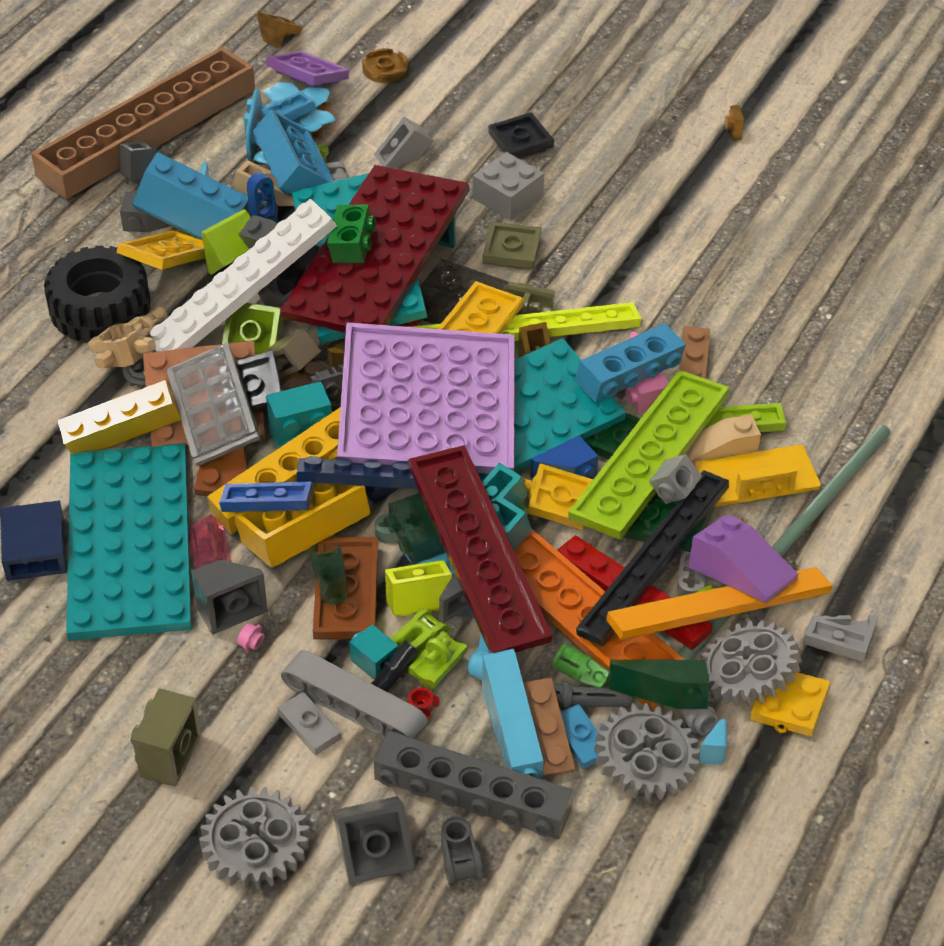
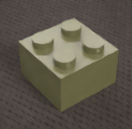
M159 688L153 700L150 699L147 702L144 718L140 725L134 727L130 739L134 747V760L137 763L140 777L174 787L177 786L201 737L194 697Z

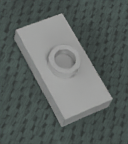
M304 692L277 708L278 715L315 756L341 739V732Z

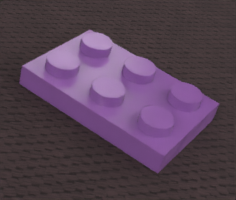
M304 51L268 56L266 60V66L275 69L276 73L287 74L291 76V79L304 81L310 87H318L324 83L338 84L340 80L349 79V69Z

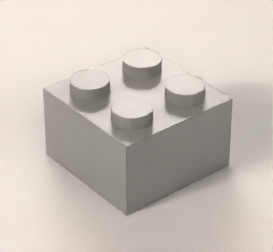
M505 152L473 175V199L510 221L543 197L544 173L508 152Z

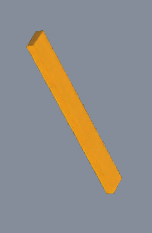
M817 567L796 571L799 574L798 579L767 603L730 586L609 611L606 621L619 638L623 640L829 594L833 585Z

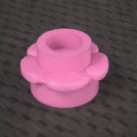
M247 623L241 630L237 644L243 647L245 652H249L251 649L257 650L264 640V634L261 633L262 626Z

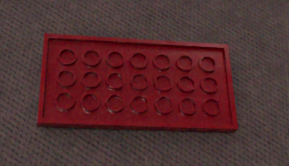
M374 165L349 205L368 204L371 216L376 218V230L371 233V250L367 251L365 262L333 263L327 245L328 236L280 310L282 318L346 333L347 322L389 325L470 191L468 182Z

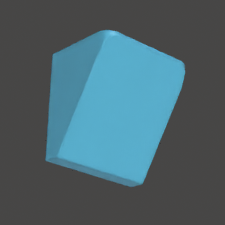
M720 719L703 741L699 763L722 765V762L724 763L727 748V724L725 719Z

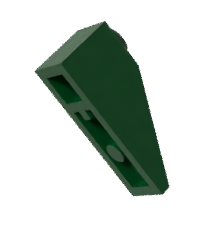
M610 660V690L674 709H708L710 682L706 660Z

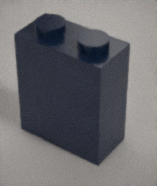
M60 500L0 508L1 559L7 581L67 573L65 521Z

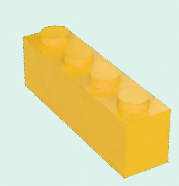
M164 380L58 420L65 446L71 454L109 448L178 422L181 418L174 394Z

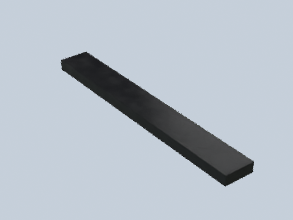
M705 470L700 473L702 477L689 495L676 503L576 627L578 636L604 647L615 633L606 621L608 612L638 604L727 491L729 480Z

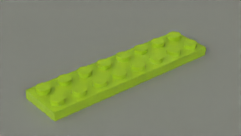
M679 370L568 511L569 520L621 540L656 494L655 489L649 483L650 479L666 459L686 454L729 396V387Z

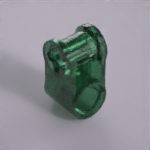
M337 546L335 550L322 553L311 551L310 556L314 577L317 579L322 600L328 604L343 602L348 596L341 547Z

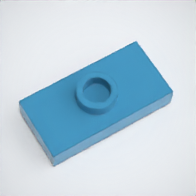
M300 91L263 108L261 114L264 118L268 111L272 109L293 121L315 110L316 103Z
M579 704L561 711L571 753L582 769L596 764L598 754L594 753V748L596 745L597 729Z

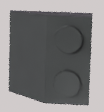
M217 560L191 571L197 610L212 635L268 612L264 574L261 569Z
M398 796L333 810L338 842L349 884L415 870L404 804Z

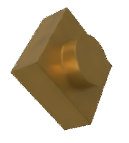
M740 105L730 106L729 116H725V128L730 131L732 140H741L744 117Z

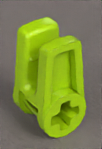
M422 608L390 639L398 645V649L403 644V641L407 640L421 652L412 661L413 663L424 652L426 643L430 639L436 638L442 631L449 635L451 628L446 622L438 621L429 608Z

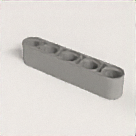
M301 650L281 673L283 682L293 691L299 694L304 692L312 701L383 738L386 737L388 731H392L416 739L428 722L425 714L417 707L306 650Z

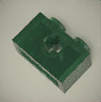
M420 493L388 503L389 516L386 517L387 527L391 534L395 533L397 535V542L403 555L407 554L412 564L446 553Z

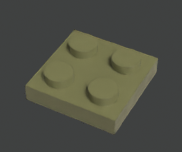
M491 222L482 255V263L534 269L542 227Z

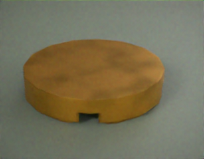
M390 48L373 50L366 54L367 57L362 60L363 74L374 82L392 83L401 80L409 70L408 58L402 52L398 51V53H395Z

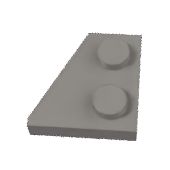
M838 615L837 617L812 616L803 644L864 662L879 616L868 615L867 621H851L850 615Z

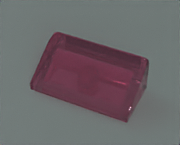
M212 514L188 528L196 569L217 560L232 562L225 528Z

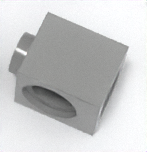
M683 454L666 459L649 483L655 489L658 496L667 504L685 499L702 475L689 457Z

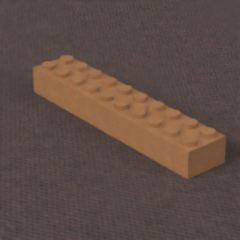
M220 47L32 152L35 176L67 200L120 169L121 143L143 141L155 149L255 90L254 68L224 47Z

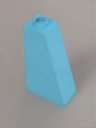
M510 649L483 655L482 694L505 768L543 779L544 760L515 651Z

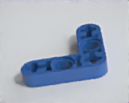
M256 172L251 175L247 182L250 216L256 215L278 223L273 181L262 172ZM267 201L266 206L259 211L260 205Z

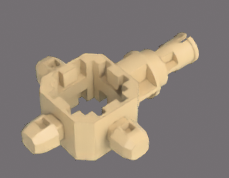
M156 306L147 315L134 317L128 323H118L110 326L100 335L92 338L88 345L92 352L98 353L94 359L98 368L127 367L143 357V353L155 350L156 344L154 339L147 336H151L150 332L154 326L161 324L167 319L166 311L162 307Z

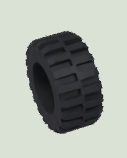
M103 245L89 249L88 247H83L81 251H72L67 253L65 258L61 257L56 261L55 266L50 268L44 281L45 297L53 325L65 336L69 335L73 340L79 341L82 339L85 343H88L92 338L100 335L110 326L118 323H128L134 317L147 315L150 311L151 300L146 270L141 262L116 253L117 247L110 246L109 248H104ZM96 292H109L100 296H87Z

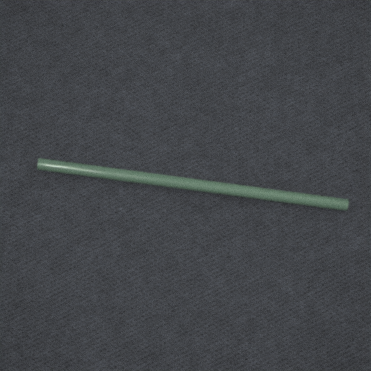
M879 425L776 541L772 548L781 557L788 552L888 438L890 430L887 426ZM731 615L708 620L713 625L712 634L693 650L684 645L677 654L684 660H693Z

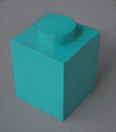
M373 624L364 631L358 632L350 641L351 661L373 680L386 665L383 662L385 660L388 662L398 650V645Z

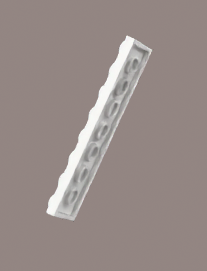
M311 199L299 205L296 211L287 219L280 221L274 230L265 237L260 238L250 250L238 256L232 265L223 272L218 273L203 289L196 291L190 300L181 307L176 308L161 324L152 328L151 336L147 337L154 339L156 344L155 350L166 351L195 346L336 228L337 225L333 219Z

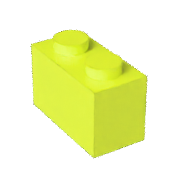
M444 560L386 569V601L393 615L409 616L422 608L439 611V597L451 580L452 573Z

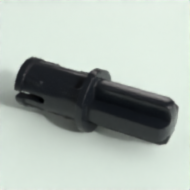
M404 640L388 662L386 660L383 662L386 665L371 684L388 692L400 677L404 678V671L421 652L407 640Z

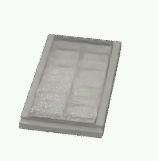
M229 342L167 368L189 449L196 466H200L260 439Z

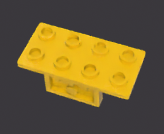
M802 444L696 461L694 464L700 473L705 470L729 480V488L714 507L819 490L821 485Z

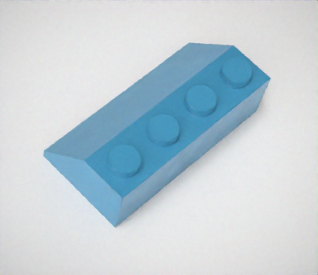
M270 109L255 127L253 133L257 139V145L264 153L263 158L271 168V174L278 182L277 187L283 193L289 195L293 191L334 182L309 130Z
M159 152L156 153L145 170L132 202V207L203 240L202 231L243 209L248 211L249 205L247 195Z

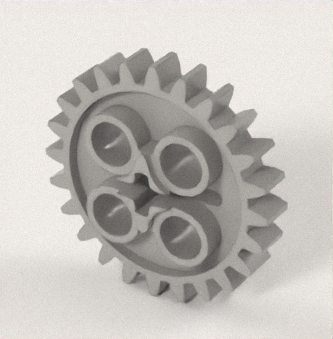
M761 620L757 626H753L752 621H748L745 628H742L737 623L735 626L736 630L733 632L727 628L724 629L726 636L720 637L715 635L716 644H707L708 652L701 653L702 660H706L710 682L709 693L712 692L716 700L722 697L724 704H728L733 699L738 707L743 700H747L748 705L752 706L754 699L757 698L763 704L765 703L766 695L769 694L771 697L776 698L775 690H788L785 682H795L793 673L800 672L799 663L802 662L801 651L797 641L794 639L793 633H787L784 626L777 629L775 622L766 627L764 620Z
M647 703L644 704L642 710H638L635 704H631L629 712L620 707L617 715L611 712L608 720L602 721L600 730L597 732L594 753L598 754L596 764L603 765L602 775H612L610 785L618 782L622 784L621 793L630 788L633 790V798H636L639 792H642L647 801L650 800L652 793H655L659 800H663L666 792L674 797L677 789L684 791L687 783L692 782L699 765L697 759L700 750L695 749L698 740L696 738H689L692 729L681 728L684 721L682 718L673 721L671 719L672 711H669L666 715L661 714V706H657L654 712L650 711Z
M250 787L246 796H243L240 790H236L237 799L232 800L230 797L224 796V807L214 804L215 815H205L207 825H201L202 837L199 840L203 860H207L209 871L216 870L219 880L228 875L230 886L234 885L237 880H241L243 889L247 888L250 881H254L257 889H260L262 880H267L270 886H274L275 876L278 875L281 879L286 880V869L296 872V860H305L304 850L309 849V826H307L306 815L301 814L300 805L292 806L290 796L281 801L279 790L274 792L272 796H268L267 787H264L260 794H255L253 787ZM251 816H258L257 818L253 819L249 818ZM278 833H283L282 836H273ZM231 838H235V839H236V840L231 841V842L226 841V840L231 839ZM255 856H261V858L257 860L251 859Z

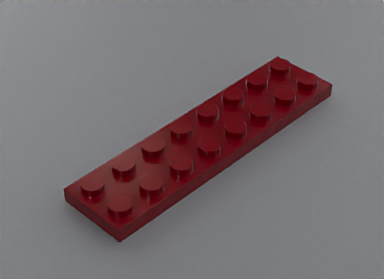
M465 445L408 459L409 470L489 653L514 649L516 653L551 643L553 635Z

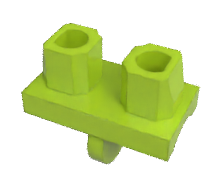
M444 631L426 643L424 652L409 667V673L418 678L419 684L431 691L437 688L440 681L450 670L455 668L458 661L468 651V645L453 640Z

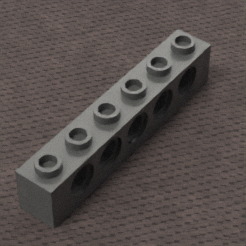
M388 731L374 759L375 780L380 781L386 786H396L409 790L414 795L420 797L427 796L439 800L447 806H458L470 810L478 816L492 817L512 827L519 826L532 830L543 837L550 836L560 839L572 809L574 789L392 731ZM529 806H537L539 808H530Z

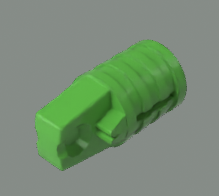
M566 643L559 648L552 663V668L567 674L578 682L595 687L605 688L607 685L610 670L593 659V657L578 651L574 647H570Z

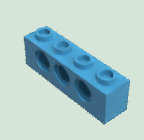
M664 323L581 360L575 381L595 402L605 397L610 398L618 391L627 387L631 388L644 379L653 378L668 368L672 369L678 366L682 361L686 344Z

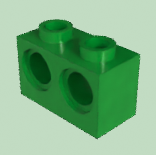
M368 204L337 205L333 219L337 227L330 232L327 242L333 263L365 262L367 251L371 250V233L376 230V218L371 216Z

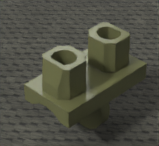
M509 281L507 284L508 293L524 298L523 307L519 311L521 315L553 311L555 291L528 286L519 282Z

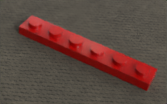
M576 535L557 549L558 552L604 591L609 588L625 568ZM652 585L637 605L665 600L671 597ZM703 621L663 631L693 650L712 634L713 625L708 621Z

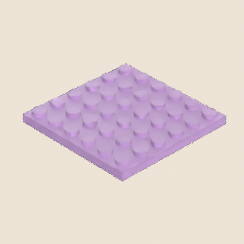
M347 322L337 458L349 459L352 463L377 460L381 465H393L396 462L408 463L410 458L465 445L477 473L489 474L498 463L514 471V335Z

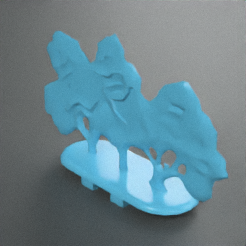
M275 83L273 87L265 90V95L271 99L268 105L262 106L261 93L258 89L254 90L253 99L247 100L244 127L248 161L252 162L255 160L258 163L268 164L263 158V151L255 155L257 139L253 130L262 120L261 110L300 92L293 83ZM321 86L308 87L302 91L315 101L316 107L326 102L330 94L329 90L323 89ZM315 109L293 121L308 129L309 132H315L323 124H329L336 119L328 111Z

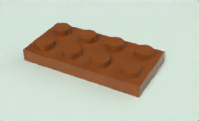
M378 537L326 538L318 543L313 618L314 640L352 639L358 632L364 631L372 624L376 627Z

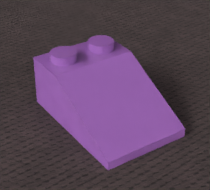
M724 515L693 536L689 568L767 603L798 579L799 574L751 525L740 521L737 517Z

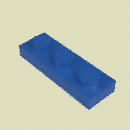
M312 482L225 484L219 505L221 512L308 510L314 488Z

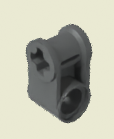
M461 816L448 817L441 825V850L448 885H454L456 880L475 877L477 880L483 879L480 855L475 846L469 821ZM459 835L462 838L454 840L451 839L450 836Z

